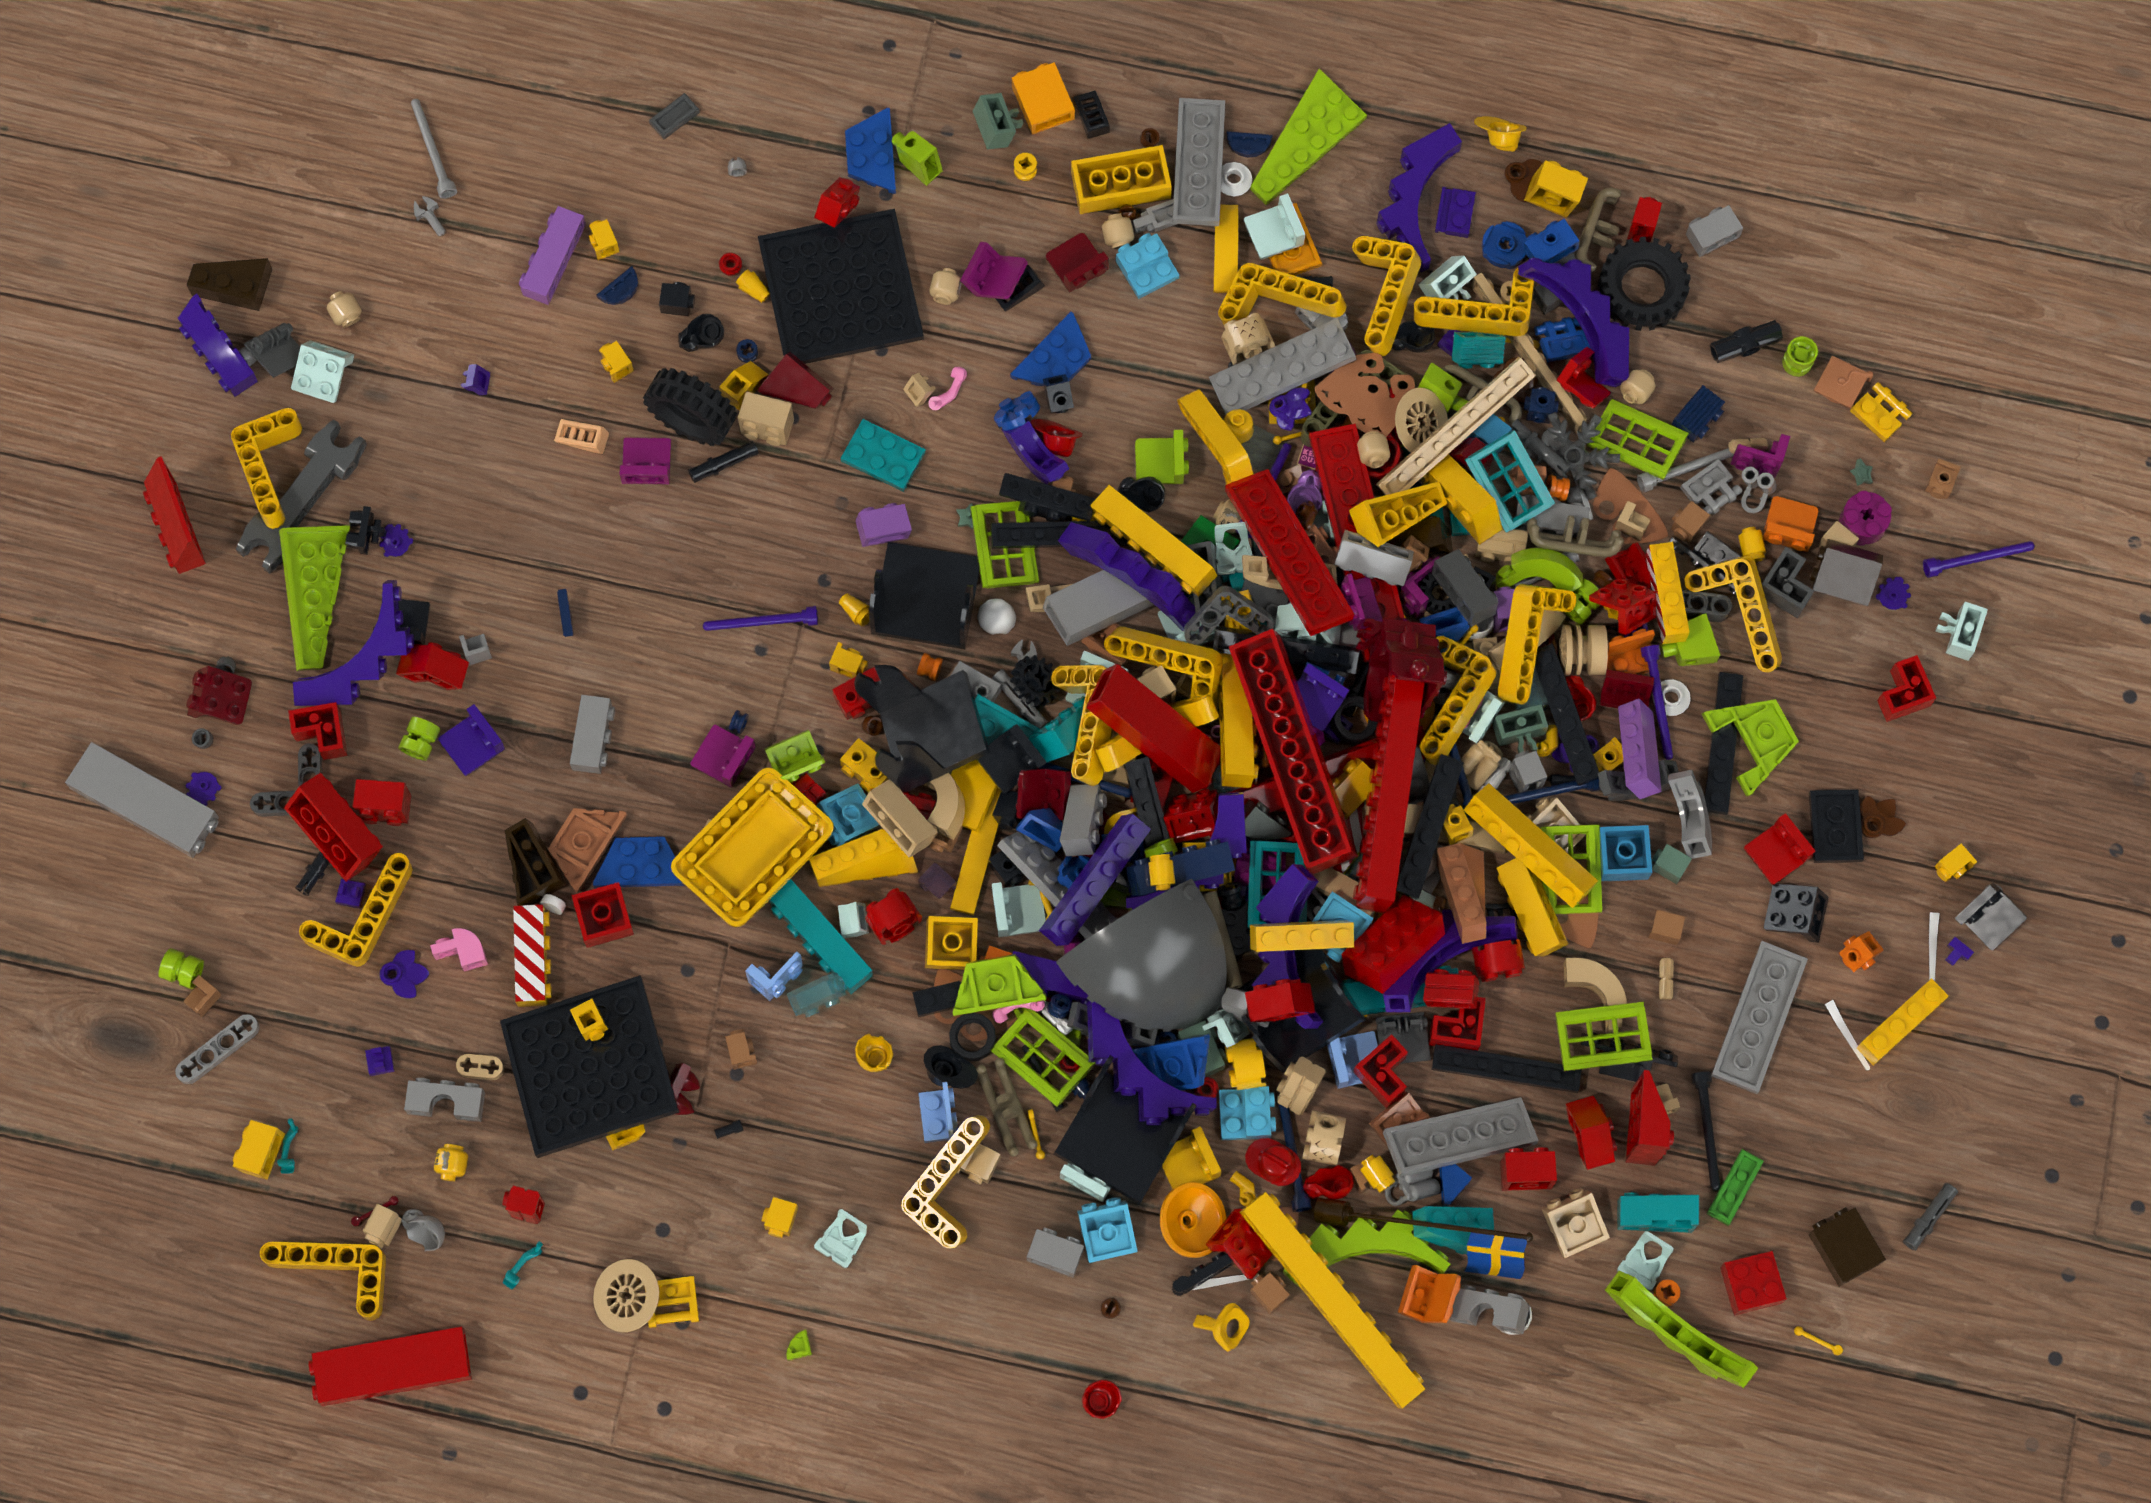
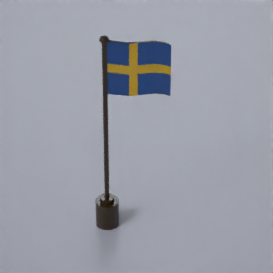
M1319 1198L1314 1208L1315 1221L1323 1224L1347 1226L1355 1217L1471 1232L1467 1243L1468 1264L1464 1272L1521 1279L1526 1267L1525 1248L1527 1242L1533 1240V1235L1530 1232L1519 1234L1355 1213L1348 1201Z

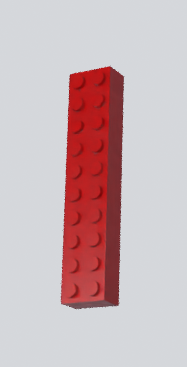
M1270 629L1229 646L1306 869L1315 874L1358 857L1281 635L1274 629Z
M1389 674L1388 677H1384L1382 691H1385V698L1381 700L1379 706V714H1382L1381 723L1377 724L1376 737H1379L1378 746L1375 745L1372 759L1376 760L1375 769H1371L1369 783H1373L1372 791L1368 792L1366 806H1369V814L1365 815L1363 821V829L1366 830L1365 839L1362 838L1359 852L1363 853L1362 862H1358L1356 876H1359V884L1355 885L1353 900H1356L1357 908L1385 913L1395 902L1425 684L1423 682L1400 680L1394 675L1390 676Z

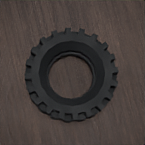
M1640 237L1639 242H1633L1631 238L1626 241L1624 246L1619 244L1615 247L1612 254L1609 253L1602 267L1598 287H1600L1599 292L1602 295L1610 296L1611 318L1614 321L1618 318L1624 321L1622 325L1624 327H1628L1629 324L1636 325L1635 330L1641 331L1642 326H1648L1650 331L1655 330L1658 324L1664 327L1671 318L1674 320L1677 317L1689 293L1691 277L1690 274H1687V262H1681L1682 254L1679 251L1674 254L1670 250L1671 244L1667 243L1664 247L1658 244L1659 239L1654 238L1653 242H1646V237ZM1637 267H1646L1654 270L1664 281L1665 291L1663 296L1652 304L1633 302L1623 291L1622 279L1629 270Z
M674 368L659 370L643 396V404L648 406V412L655 414L654 418L665 423L664 426L672 428L676 431V434L680 436L682 434L691 441L697 440L702 445L705 443L710 446L720 445L737 417L735 406L729 404L730 400L721 396L722 392L711 388V384L708 382L703 383L697 376L693 375L691 377L682 370L679 373Z

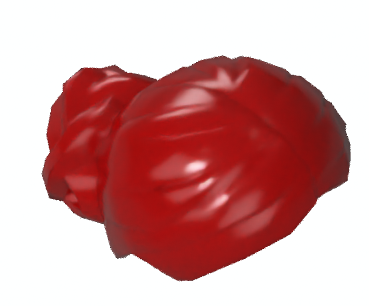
M1566 676L1581 721L1587 720L1596 709V699L1591 691L1584 686L1580 676Z
M1340 1165L1332 1168H1319L1315 1174L1305 1178L1303 1189L1312 1199L1325 1196L1328 1199L1338 1200L1346 1197L1351 1192L1354 1179L1352 1173Z

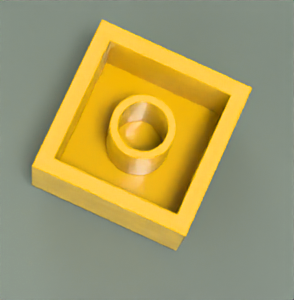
M1545 160L1533 175L1524 201L1567 218L1579 204L1588 178L1582 176V173L1579 171L1568 170L1561 167L1555 161Z
M928 916L926 920L925 968L965 970L968 962L976 961L978 918Z

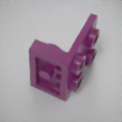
M1781 434L1778 441H1773L1769 453L1738 444L1730 464L1741 471L1747 467H1754L1759 475L1770 473L1773 478H1776L1783 463L1791 436Z
M624 438L623 463L620 465L622 484H670L671 439Z
M1347 574L1340 586V590L1354 612L1353 620L1348 621V624L1353 626L1354 631L1368 628L1363 626V622L1367 618L1382 622L1370 578L1365 577L1353 580L1352 574Z
M713 725L690 764L693 768L732 788L756 748L755 741L745 735L744 739H741L727 730Z

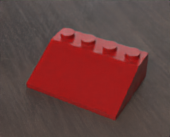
M160 456L156 459L144 481L146 491L143 492L147 504H152L154 512L150 514L155 526L159 525L162 532L158 536L162 546H167L169 554H166L170 568L175 567L177 572L181 574L205 565L206 562L176 480L163 457Z
M1644 1070L1631 1089L1625 1163L1655 1166L1663 1158V1155H1666V1150L1670 1149V1145H1673L1674 1130H1670L1671 1122L1649 1070Z

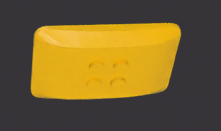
M764 768L759 771L671 863L673 874L732 927H740L748 922L799 871L833 833L834 826L831 819L787 779H781L782 775L773 768Z

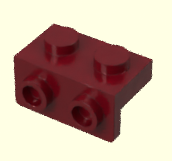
M1607 669L1601 688L1600 705L1618 709V706L1640 699L1648 707L1654 686V678Z

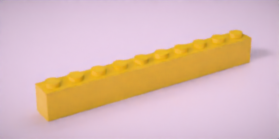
M1264 1192L1242 1209L1240 1214L1396 1407L1404 1408L1425 1390L1422 1385L1424 1382L1422 1377L1415 1370L1411 1372L1406 1365L1408 1361L1399 1350L1395 1352L1390 1346L1392 1341L1384 1331L1379 1332L1374 1326L1376 1321L1367 1311L1364 1313L1358 1306L1360 1304L1358 1298L1351 1291L1347 1293L1343 1288L1344 1281L1336 1272L1331 1273L1326 1267L1328 1262L1320 1252L1316 1254L1310 1247L1312 1242L1305 1233L1300 1234L1294 1226L1297 1224L1288 1213L1283 1214L1279 1209L1281 1204L1272 1193L1268 1195Z

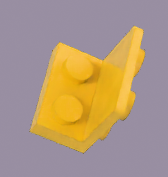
M1201 1126L1193 1129L1191 1136L1175 1142L1162 1165L1172 1189L1184 1183L1196 1182L1206 1184L1221 1177V1169Z

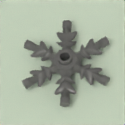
M1556 412L1548 415L1553 427H1549L1547 430L1557 436L1553 440L1561 442V448L1555 452L1571 465L1562 477L1554 469L1551 470L1555 473L1553 475L1557 479L1567 478L1566 473L1572 470L1576 473L1574 481L1579 479L1578 488L1580 492L1584 489L1588 500L1597 497L1592 485L1597 484V481L1587 476L1592 472L1584 470V464L1590 461L1595 467L1597 462L1600 466L1607 469L1606 462H1620V454H1607L1608 447L1597 452V447L1591 453L1585 450L1586 443L1594 442L1589 438L1601 433L1595 429L1602 421V418L1594 414L1589 424L1583 421L1582 433L1577 431L1579 439L1573 442L1568 439L1571 430L1566 432L1567 420H1563L1561 423ZM1525 449L1530 458H1538L1536 461L1537 465L1544 462L1531 449ZM1571 451L1576 454V458L1572 461L1567 457Z

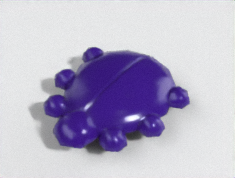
M387 524L385 527L387 530L386 536L380 537L383 538V542L379 544L380 547H384V556L397 557L403 555L408 550L409 545L413 543V539L407 535L409 533L408 529L401 530L400 524H397L395 527L392 524Z
M1895 577L1894 580L1887 578V584L1879 586L1881 591L1880 594L1876 595V599L1880 600L1882 605L1888 609L1907 608L1908 604L1905 602L1907 598L1911 597V594L1906 591L1909 589V585L1903 584L1904 579L1901 577Z
M193 772L191 774L193 779L190 783L186 784V788L189 789L186 795L207 806L208 800L215 801L216 791L222 789L221 785L218 784L216 777L211 773Z

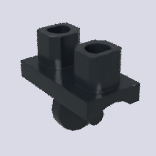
M363 506V511H350L349 524L350 526H359L360 531L359 533L348 532L346 536L347 547L358 549L360 554L368 555L371 536V543L378 544L379 537H385L387 530L381 527V520L375 519L374 526H372L374 513L371 512V507Z

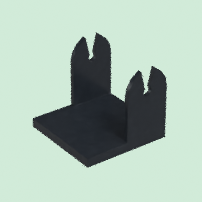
M888 542L883 570H876L874 594L870 596L869 621L871 634L965 650L980 574L978 556Z
M874 665L880 679L878 682H874L872 678L860 672L855 678L854 687L857 693L881 716L891 752L879 749L875 756V764L904 793L990 753L969 678L964 670L922 690L901 670L892 665Z
M1323 949L1295 951L1299 979L1301 983H1310L1315 1011L1323 1020V1023L1317 1029L1301 1027L1295 1021L1296 1017L1269 1022L1268 1027L1256 1025L1255 1022H1250L1249 1016L1246 1013L1241 1015L1243 1023L1254 1034L1252 1038L1282 1073L1287 1070L1291 1062L1296 1064L1300 1057H1309L1366 1020ZM1259 975L1238 989L1247 992L1254 991L1252 984Z
M1109 1055L1053 1155L1081 1168L1089 1176L1099 1178L1108 1187L1140 1205L1197 1105L1192 1103L1185 1116H1172L1168 1112V1118L1161 1122V1125H1146V1121H1139L1138 1092L1133 1096H1123L1121 1092H1114L1113 1075L1107 1072L1114 1057Z

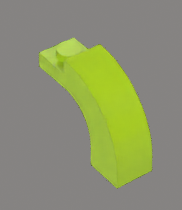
M1529 548L1512 554L1511 565L1503 566L1496 573V585L1498 588L1510 587L1528 577L1547 579L1556 588L1574 591L1583 586V573L1570 558L1555 550L1543 548Z

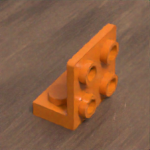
M1640 629L1635 631L1632 636L1624 638L1621 635L1610 639L1608 643L1607 669L1637 675L1648 673V662H1645V659L1642 658L1640 648L1650 646L1655 636L1654 630L1646 631V629Z

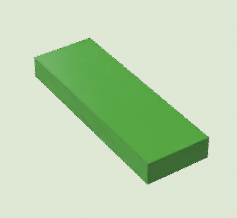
M1741 1149L1706 1214L1729 1226L1764 1161Z

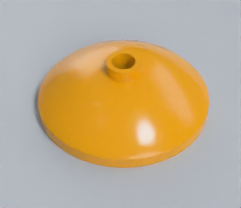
M1191 1182L1178 1185L1168 1193L1160 1210V1227L1165 1241L1176 1253L1188 1258L1203 1257L1213 1252L1206 1246V1243L1226 1220V1212L1221 1199L1214 1190L1201 1183ZM1183 1217L1186 1219L1185 1225L1183 1223Z

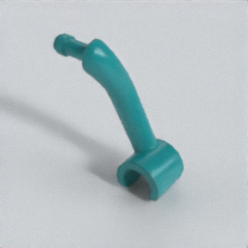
M292 1118L287 1121L290 1129L283 1139L281 1159L277 1160L278 1166H281L280 1172L282 1174H290L295 1170V1162L293 1159H288L291 1141L296 1136L299 1128L294 1125Z
M537 1242L536 1247L523 1253L514 1267L507 1271L503 1280L505 1286L512 1290L517 1286L521 1279L516 1275L517 1272L528 1260L542 1253V1242Z

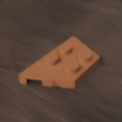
M573 808L552 841L548 851L576 893L581 891L626 819V812H605L604 810L596 809L587 811L586 809Z

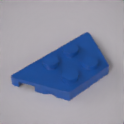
M886 108L845 130L848 177L857 181H864L873 187H882L887 189L889 193L896 194L890 108Z
M1070 312L1010 373V377L1013 380L1021 379L1031 382L1032 385L1044 386V378L1066 374L1070 382L1091 360L1090 351L1073 312Z
M665 837L615 838L593 881L594 888L617 882L620 883L621 887L684 886V884L672 872L671 863L675 856Z
M1209 1034L1154 1044V1046L1132 1048L1134 1054L1150 1072L1172 1087L1182 1091L1204 1085L1210 1041Z

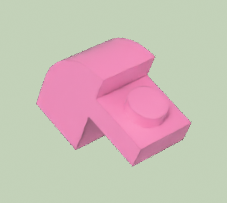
M461 928L452 929L454 939L442 938L437 940L436 944L430 945L436 960L458 954L464 971L488 965L480 940L469 930Z

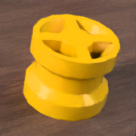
M1021 153L1014 160V174L1021 181L1032 180L1037 173L1036 158L1030 153Z

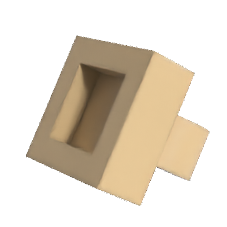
M920 373L912 375L903 388L916 407L923 405L935 390V386L930 387L927 384L928 377H922Z

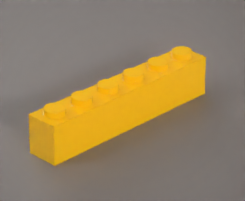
M1108 485L1090 505L1095 513L1093 517L1100 524L1104 525L1107 523L1111 527L1110 531L1116 537L1127 539L1129 547L1135 552L1142 551L1145 554L1144 558L1151 565L1156 566L1158 564L1163 568L1162 571L1171 573L1180 582V585L1183 587L1182 589L1186 593L1190 594L1193 592L1199 597L1218 576L1209 563L1112 486Z
M1220 653L1223 659L1219 689L1222 786L1251 788L1253 779L1258 777V764H1254L1258 747L1257 743H1253L1257 727L1253 723V715L1232 655Z
M1490 783L1475 794L1463 810L1570 907L1574 908L1598 882L1594 876Z

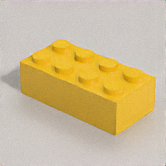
M1163 145L1071 161V175L1079 214L1120 208L1125 204L1137 205L1171 199L1172 186Z

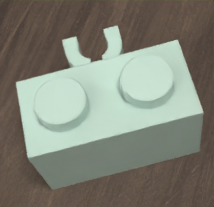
M1451 256L1418 285L1427 297L1458 300V294H1460L1464 300H1468L1471 296L1462 287L1477 274L1465 256Z
M1964 602L1959 609L1956 619H1953L1947 613H1941L1939 619L1946 621L1948 626L1938 624L1935 631L1951 634L1946 650L1947 654L1969 661L1975 652L1988 609Z

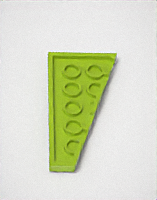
M1318 69L1251 185L1250 190L1265 205H1268L1367 118V114L1320 69Z
M350 525L292 527L279 530L296 671L320 670L323 668L328 643L327 635L332 622L331 615L333 605L336 602L342 571L341 563L346 550L345 542Z

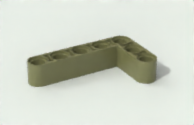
M1363 350L1359 354H1368L1374 352L1370 350ZM1369 359L1366 361L1371 365L1369 368L1376 366L1375 360ZM1383 359L1385 367L1381 373L1359 372L1358 376H1376L1387 383L1389 389L1391 388L1390 379L1392 376L1407 374ZM1381 375H1386V376H1388L1390 379H1389V380H1384V379H1382L1380 376H1381ZM1400 381L1397 386L1399 389H1406L1408 384L1405 381ZM1371 385L1372 387L1378 390V387L1376 385ZM1320 402L1303 425L1301 432L1302 443L1305 446L1311 447L1307 431L1313 430L1316 432L1330 429L1342 414L1333 412ZM1340 402L1333 403L1338 404L1339 407H1342ZM1322 413H1327V414H1329L1331 417H1330V418H1324V417L1321 416V414H1322Z

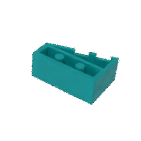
M1085 696L1072 702V707L1060 712L1058 717L1028 737L1046 763L1069 755L1075 750Z
M1629 1192L1624 1193V1196H1620L1617 1200V1230L1692 1233L1699 1225V1195H1663L1655 1193L1649 1194V1196H1639V1193Z
M1425 1206L1412 1211L1413 1220L1494 1230L1493 1208ZM1413 1225L1414 1237L1441 1247L1445 1246L1456 1250V1253L1467 1255V1243L1471 1232Z

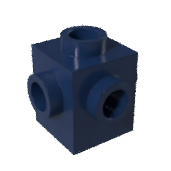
M1544 387L1532 388L1530 396H1526L1524 402V410H1527L1526 420L1550 424L1548 415L1558 411L1559 401L1555 400L1556 392H1552Z

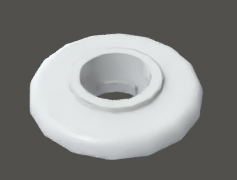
M1237 162L1223 165L1221 192L1233 197L1246 193L1252 184V175L1249 169ZM1231 174H1236L1241 180L1238 183H1231L1227 177Z
M1674 679L1661 682L1666 715L1677 716L1683 713L1689 707L1691 701L1690 692L1687 687ZM1665 693H1676L1678 701L1675 703L1668 702L1665 698Z

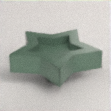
M1861 458L1856 460L1855 468L1850 470L1856 478L1857 486L1863 482L1867 484L1873 483L1870 475L1872 466L1865 465Z
M972 503L966 509H956L960 517L958 527L968 526L973 529L970 507L973 506Z

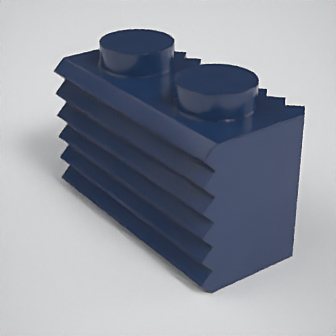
M1702 385L1674 418L1671 425L1688 432L1687 438L1694 443L1698 437L1700 439L1705 437L1710 430L1708 425L1712 420L1717 422L1725 412L1722 410L1725 401Z

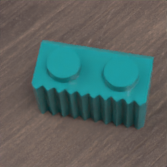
M1454 332L1452 361L1465 369L1473 368V365L1479 364L1484 368H1494V364H1503L1506 338L1498 334Z

